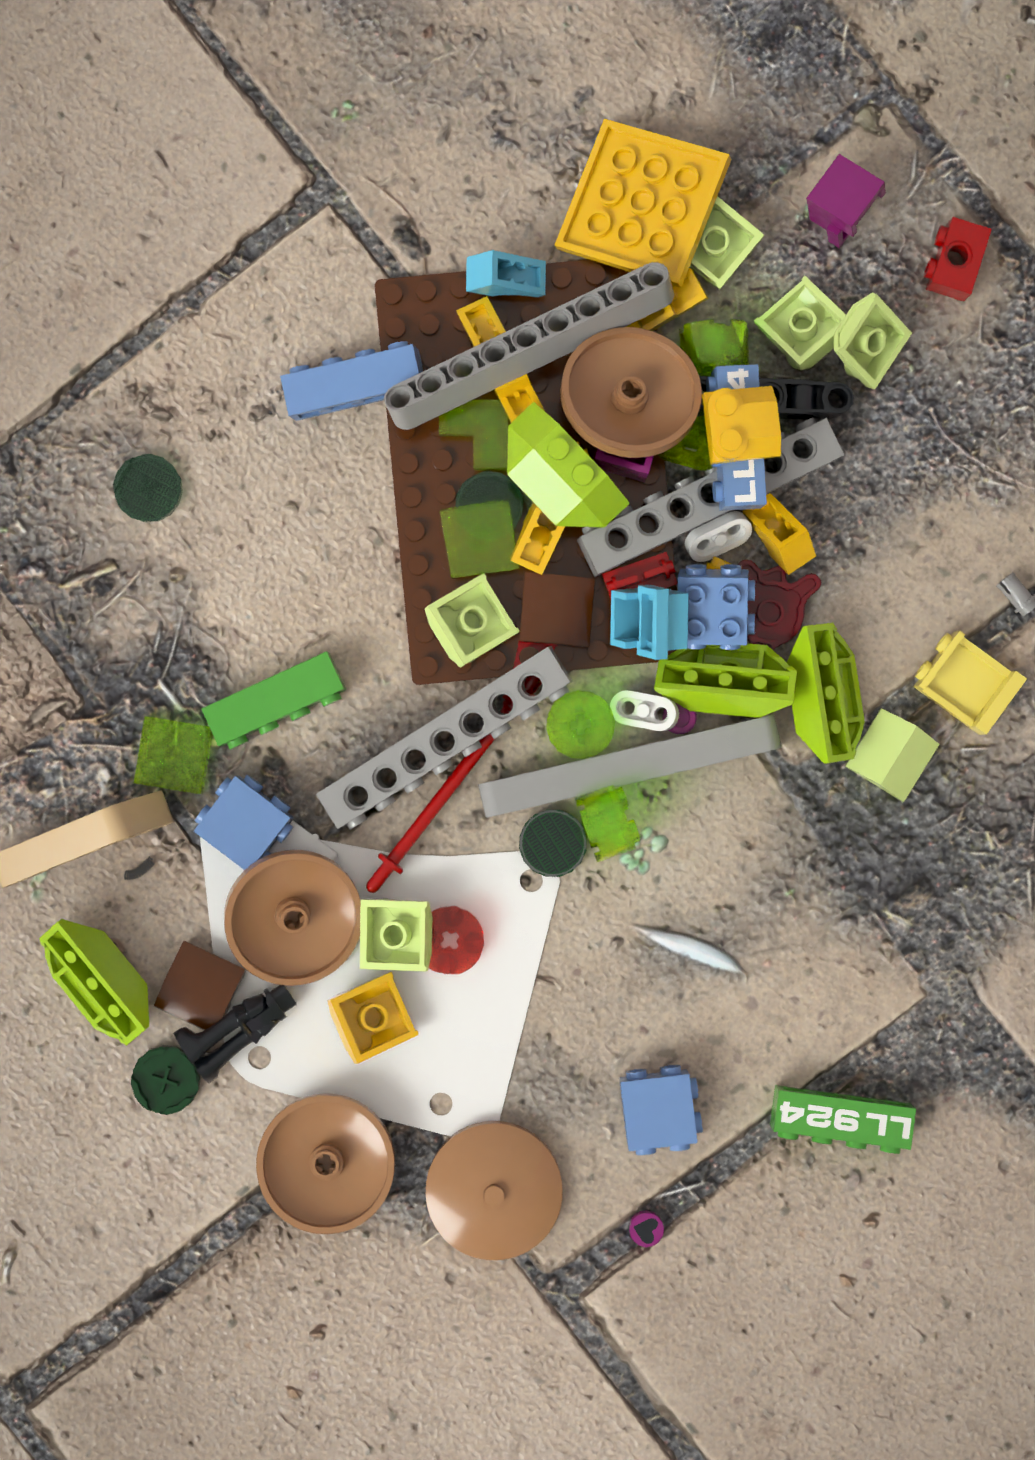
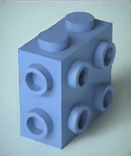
M690 564L686 565V569H679L678 591L689 593L687 648L703 649L706 648V645H720L721 649L736 650L741 645H747L748 634H755V614H748V601H755V580H749V569H741V566L736 564L722 565L720 569H706V565Z
M246 775L244 779L241 776H235L232 780L227 777L215 792L219 798L213 806L206 805L194 821L198 823V826L193 831L244 870L257 860L272 854L269 852V849L277 840L282 843L294 828L289 824L294 818L288 813L291 807L275 795L270 799L260 792L263 786L249 775Z
M667 1065L660 1067V1072L647 1074L646 1069H634L626 1071L625 1077H619L629 1151H635L636 1155H650L656 1153V1148L670 1147V1151H683L690 1149V1144L698 1143L697 1133L703 1132L700 1112H694L693 1099L699 1098L696 1077L690 1078L687 1069L681 1070L680 1065Z

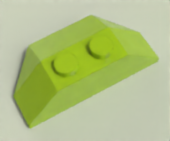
M535 402L529 405L508 426L507 475L555 526L605 528L630 504L596 462L559 423Z
M833 622L803 626L786 662L797 670L794 701L792 704L796 734L824 764L854 759L856 755L855 748L860 741L865 724L855 655L844 638L837 632Z
M747 643V645H741L736 650L721 649L720 645H706V648L679 649L668 655V659H660L654 690L689 711L760 718L793 704L797 670L789 666L768 645Z
M60 919L39 938L41 946L45 949V958L51 976L96 1030L109 1037L119 1039L121 1043L127 1046L149 1027L148 985L104 931Z

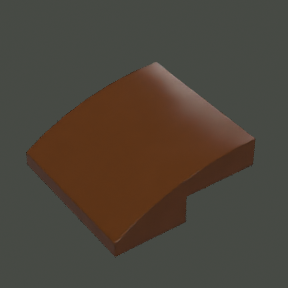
M525 572L519 641L590 648L595 579Z
M183 941L162 984L154 1007L202 1030H206L227 1014L231 1001L246 973V969Z

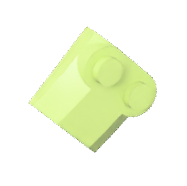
M717 196L690 268L720 290L744 260L754 251L755 247L763 239L764 234Z
M806 276L761 317H757L754 320L758 328L786 356L788 363L793 368L799 370L813 367L834 349V332L846 316Z
M870 293L852 305L834 332V351L843 361L844 369L848 376L859 379L865 387L875 390L912 332L877 294Z
M485 573L424 609L434 634L449 658L460 668L520 632L486 580Z
M386 898L362 899L360 907V969L428 971L432 955L433 923L429 901L391 900Z

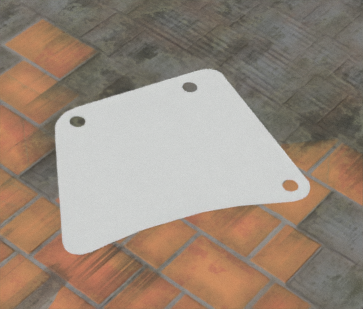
M200 837L213 954L244 968L235 958L229 947L223 919L228 893L244 869ZM321 840L338 853L333 861L349 875L358 891L360 900L386 898L391 900L429 901L433 917L432 955L429 969L426 972L360 969L359 937L358 943L349 958L330 975L304 985L285 986L297 1005L285 1012L287 1017L279 1021L266 1036H262L257 1044L252 1042L240 1050L229 1060L230 1064L245 1080L264 1089L299 1098L323 1093L347 1096L366 1105L381 1119L447 1136H452L459 1130L475 1123L500 1121L560 884L559 877H545L541 875L543 878L541 888L535 892L524 890L520 884V877L523 872L530 868L523 861L520 851L457 856L406 854L399 863L403 868L402 874L400 875L393 871L376 893H370L366 889V884L383 863L378 858V854L384 853L388 856L390 852ZM246 970L231 1001L228 1012L232 1010L233 1006L242 1004L243 1000L261 993L265 996L264 990L266 988L271 991L279 985L264 981ZM388 972H392L395 985L411 1022L419 1035L361 1063L354 1064L333 1022L327 1000L339 993L346 992ZM241 1028L235 1029L224 1037V1043L241 1031ZM263 1046L270 1052L271 1061L266 1068L256 1069L249 1063L248 1055L254 1047ZM437 1093H445L452 1099L451 1111L445 1115H437L430 1108V1100Z

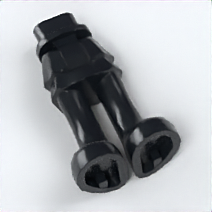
M279 985L271 991L266 988L264 990L265 996L261 993L243 1000L242 1004L233 1006L232 1010L222 1019L200 1033H195L187 1027L180 1028L173 1033L190 1062L194 1063L197 1071L208 1084L218 1077L220 1069L240 1050L252 1042L257 1044L262 1036H266L279 1021L287 1017L285 1012L297 1005L284 985ZM239 1027L241 1028V1031L220 1047L207 1052L232 1031Z

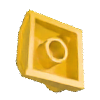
M772 386L740 389L721 388L702 394L710 465L781 456V430L778 405Z
M388 972L346 992L339 993L327 1000L333 1022L354 1064L361 1063L419 1035L398 992L392 972Z

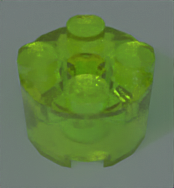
M714 319L684 324V329H679L680 348L689 356L699 376H711V372L716 366L750 364L747 322L743 320L730 319V326L723 323H714Z
M577 690L563 695L553 703L547 714L546 731L549 741L558 752L569 758L586 759L598 755L609 745L614 735L615 719L612 709L602 697L590 691ZM577 715L584 716V720H588L590 723V727L584 729L583 735H577V729L571 730L570 724L576 721Z
M614 784L574 797L577 807L584 805L585 808L579 812L591 849L599 848V852L594 853L596 862L636 849L635 843L640 842V835L634 819L627 821L624 811L628 810L629 804L622 786L615 789Z

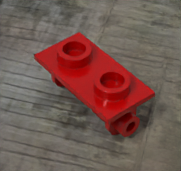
M667 552L602 574L610 599L611 590L638 588V585H654L668 588L678 584L674 574L676 572L673 562L669 559Z

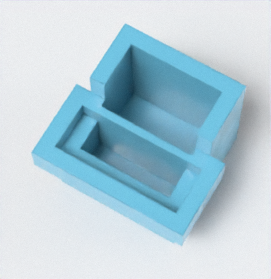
M638 585V588L611 590L610 645L624 649L637 648V655L654 660L668 659V650L687 649L689 593L654 585Z

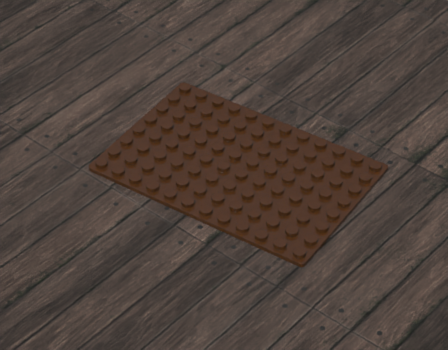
M589 259L546 263L545 295L540 297L521 295H498L492 297L466 292V271L379 279L375 283L380 349L385 351L388 350V345L392 343L407 341L408 345L413 344L419 350L423 371L473 348L456 311L487 296L505 331H508L629 272ZM571 352L527 373L545 412L559 423L576 442H579L583 450L587 449L589 456L594 460L598 448L585 441L573 429L562 407L561 381L565 365L573 353ZM495 390L408 430L400 429L395 425L386 407L412 681L416 685L499 678L514 667L520 632L460 668L449 658L434 634L424 609L485 573L486 580L515 627H518L520 630L525 572L534 571L510 561V557L520 536L523 521L529 511L527 510L528 505H526L527 503H525L523 498L525 496H522L525 493H521L522 490L514 483L517 491L519 490L522 497L521 508H523V511L520 514V521L510 533L508 532L498 539H481L470 534V531L483 537H496L506 533L514 526L520 513V500L516 490L509 482L496 476H483L472 481V489L475 482H477L475 489L478 483H480L478 490H480L481 484H483L481 491H483L484 485H486L485 493L487 487L490 486L488 494L490 488L493 487L491 495L494 488H496L494 495H496L497 489H499L497 496H499L500 490H502L501 498L503 491H505L504 499L506 493L509 492L507 500L510 493H512L510 500L513 494H515L513 501H515L517 495L516 502H519V505L467 489L468 486L469 488L472 482H470L463 490L459 500L460 517L470 531L462 526L456 511L459 492L464 488L466 482L473 477L485 473L491 475L499 474L512 481L507 475L508 426L511 422ZM664 452L654 455L645 483L604 471L630 503L628 506L631 505L633 511L645 506L643 499L654 493L662 491L664 496L668 494ZM485 477L484 481H486L487 477H489V482L490 477H492V483L495 477V484L497 478H499L497 485H499L501 479L502 482L500 486H502L503 481H505L503 487H505L507 482V488L510 485V489L513 488L515 492L485 482L478 481V479L482 478L481 480H483V478ZM465 490H467L465 498H467L468 492L470 491L468 499H470L472 492H474L471 500H473L475 493H477L475 501L477 499L478 494H480L478 502L480 501L481 495H483L481 503H483L484 496H486L484 504H486L487 498L490 497L487 505H489L491 498H493L491 506L493 505L494 499H496L494 507L496 506L497 500H499L497 508L499 507L500 501H502L500 509H502L503 502H505L503 510H505L506 504L509 503L507 511L509 509L510 504H512L510 512L512 510L513 505H515L513 513L515 512L516 506H518L516 514L518 515H514L492 507H488L473 501L463 499L461 497L464 496ZM462 500L464 501L462 508H464L465 502H467L465 509H467L468 503H470L468 510H470L471 504H473L472 511L474 509V506L477 505L475 509L476 512L477 507L479 505L480 507L478 513L480 512L482 506L483 509L481 514H483L485 507L486 511L484 515H486L487 509H489L487 516H489L490 511L492 510L491 517L493 515V512L496 511L494 518L496 517L498 511L499 514L497 519L499 518L500 512L502 513L500 520H502L503 514H505L503 521H505L506 515H508L506 522H508L509 517L512 516L510 520L511 523L514 516L515 518L513 521V525H509L484 516H480L468 511L461 510L460 506ZM465 513H467L465 520H467L468 514H470V517H469V520H468L469 522H470L471 515H473L472 523H473L474 517L477 516V517H476V520H475V524H476V522H477L478 517H480L479 522H478V525H479V523H480L481 518H483L481 525H483V521H484V519H486V522H485V525H484L485 527H486V524H487V520H489V523H488V526H487L488 528H489L490 522L492 521L491 529H492L493 523L496 522V523H495V526H494V530H495V528H496L497 523H499L498 528H497V531L499 530L500 524H502L500 531H502L503 525H505L504 531H503V533H498V532H495V531H492V530H489V529H486V528H483V527H479V526H476V525H473V524L464 522L463 519H464ZM649 516L640 517V528L646 533H653L656 528L655 521ZM565 526L543 573L595 579L590 648L557 645L554 651L565 669L572 671L659 662V660L637 655V648L624 649L610 645L611 599L603 576L601 574L594 577L577 542V539L584 535L581 530L584 527ZM616 530L609 532V543L615 548L624 547V535ZM672 540L609 571L667 552L675 568ZM677 585L668 587L667 589L677 591ZM525 647L520 652V662L523 663L539 653L538 650L534 647ZM668 650V655L676 650Z

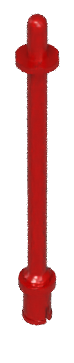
M529 676L524 686L529 694L534 695L542 685V682L536 676ZM504 694L502 696L504 699L503 707L500 712L508 714L513 708V701L508 695ZM491 734L479 740L482 745L481 748L461 760L388 856L384 853L378 854V858L383 863L367 882L366 889L368 892L376 893L393 871L400 875L402 874L403 868L399 863L495 739H493Z

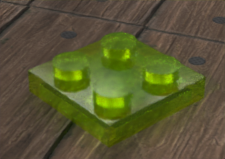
M144 716L133 783L203 794L213 736L210 727Z

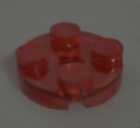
M455 905L434 909L431 911L433 917L432 955L429 969L451 975L469 970L479 960L484 946V934L480 922L470 911ZM445 931H448L450 934L456 932L459 935V938L456 940L457 948L453 949L451 946L444 948L441 945L444 940L442 934Z

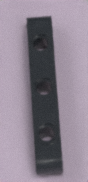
M699 376L704 392H706V379L710 376ZM759 378L760 387H773L778 405L779 419H810L813 417L833 419L841 416L853 405V391L845 383L818 382L806 379ZM829 393H835L840 396L842 400L841 408H834L828 402ZM703 404L700 405L697 416L704 417Z

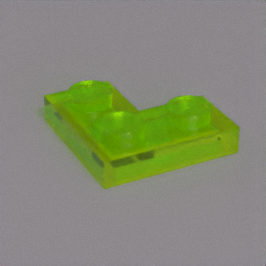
M471 400L439 416V436H474V470H507L508 416L500 400Z

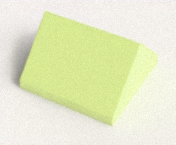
M881 708L856 747L855 758L848 760L845 767L904 802L940 744L918 726Z

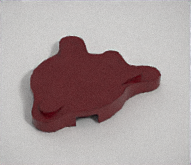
M745 559L740 561L738 565L741 566V569H749V580H755V601H748V614H755V634H748V641L750 644L768 645L774 651L775 648L788 642L799 632L805 616V604L810 596L821 587L822 582L816 574L810 573L794 583H789L786 580V572L780 566L761 570L753 561Z

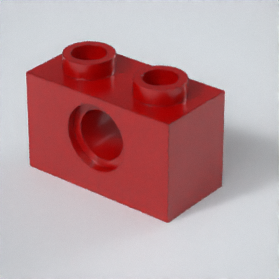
M952 217L946 226L940 225L934 241V245L939 246L935 259H929L924 273V278L929 279L926 290L965 301L972 294L992 229L956 217ZM954 251L959 253L963 260L962 265L952 264L948 259V252Z

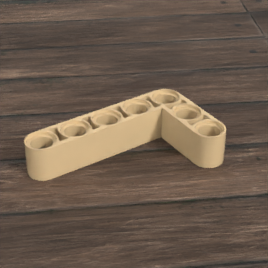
M156 791L111 805L0 851L1 887L5 888L117 842L173 823L174 820L163 791Z

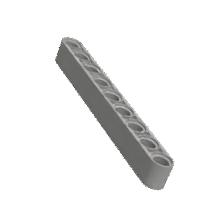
M659 262L646 264L392 386L385 393L384 402L393 422L400 429L408 430L415 428L573 352L583 341L592 335L608 329L625 327L665 308L674 298L668 269Z
M773 714L478 784L485 817L487 818L782 748Z

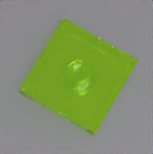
M509 499L440 510L451 578L519 569V564L510 561L516 546Z

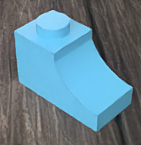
M495 250L467 257L466 292L492 297L498 295L540 297L545 295L546 261Z

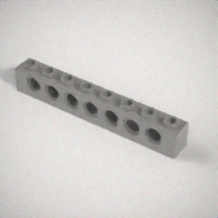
M814 417L795 426L798 432L788 437L785 436L784 432H781V456L772 458L777 464V471L774 474L765 471L766 494L844 456L827 418L816 422ZM794 443H801L806 447V459H800L793 453ZM711 466L704 471L707 476L694 481L692 476L674 484L676 491L665 496L662 491L643 499L645 506L634 511L631 505L626 507L605 528L584 527L581 529L584 535L580 536L577 542L594 577L733 511H719V502L707 503L701 497L702 487L708 486L712 488L713 481H718L717 467ZM679 501L684 504L686 508L684 518H677L672 515L670 511L671 502ZM649 516L655 521L656 528L653 533H646L640 528V517ZM616 530L624 535V547L615 548L609 543L608 534L610 531Z
M549 646L321 790L316 796L337 829L347 824L351 830L367 820L365 812L373 807H376L379 812L396 801L393 797L395 793L404 788L408 794L425 783L421 778L432 770L435 775H438L453 765L450 760L452 757L462 752L464 757H467L482 747L479 740L489 734L495 739L511 729L508 724L509 721L519 715L524 721L540 710L537 704L549 697L554 702L570 692L567 685L573 682L552 646ZM529 676H536L542 682V690L538 695H531L525 689V681ZM501 694L508 695L513 701V708L508 714L501 713L496 708V699ZM471 713H478L483 718L484 725L479 732L470 730L467 725V718ZM442 731L450 732L454 737L455 743L451 750L443 749L438 743V737ZM414 749L420 750L425 755L426 761L422 768H416L410 762V753ZM384 768H390L396 773L397 780L394 786H388L383 783L381 773ZM356 786H361L367 791L368 799L365 804H359L354 800L353 790Z

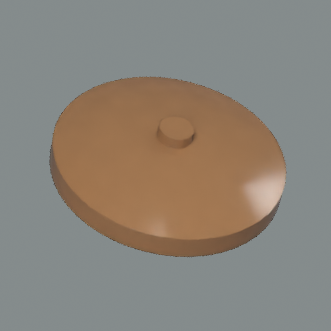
M635 327L608 329L592 335L583 341L573 351L565 365L560 388L562 407L573 429L585 441L599 450L627 458L654 456L671 449L681 442L690 432L696 421L702 399L700 378L689 356L670 339L653 331Z
M305 850L275 852L251 864L232 885L224 907L223 919L226 938L235 958L254 976L273 984L285 986L312 983L336 971L355 949L360 937L361 900L349 875L331 859Z
M329 1093L306 1096L282 1109L265 1130L256 1158L258 1183L271 1209L293 1227L316 1234H335L348 1231L368 1220L385 1201L395 1172L393 1143L389 1132L380 1118L361 1102L347 1096Z
M484 1121L459 1130L439 1148L428 1171L425 1194L430 1218L440 1235L451 1246L466 1255L478 1259L505 1260L530 1251L548 1235L561 1209L563 1188L557 1161L548 1146L538 1136L528 1129L513 1123Z

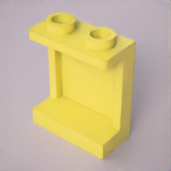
M960 630L953 632L951 635L946 633L935 647L938 654L932 662L926 660L915 674V677L919 680L913 687L977 734L987 735L1027 678L1017 671H1010L967 640L964 637L965 634Z

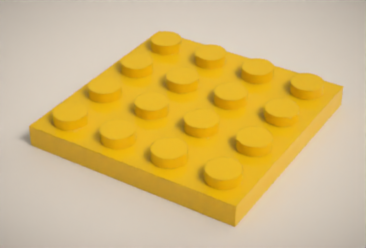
M604 119L554 246L560 251L628 272L652 262H659L667 267L671 284L681 288L731 163L730 155Z

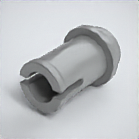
M1014 572L996 585L1016 608L1014 610L1015 613L1019 612L1024 617L1035 608V594L1033 596L1015 576Z

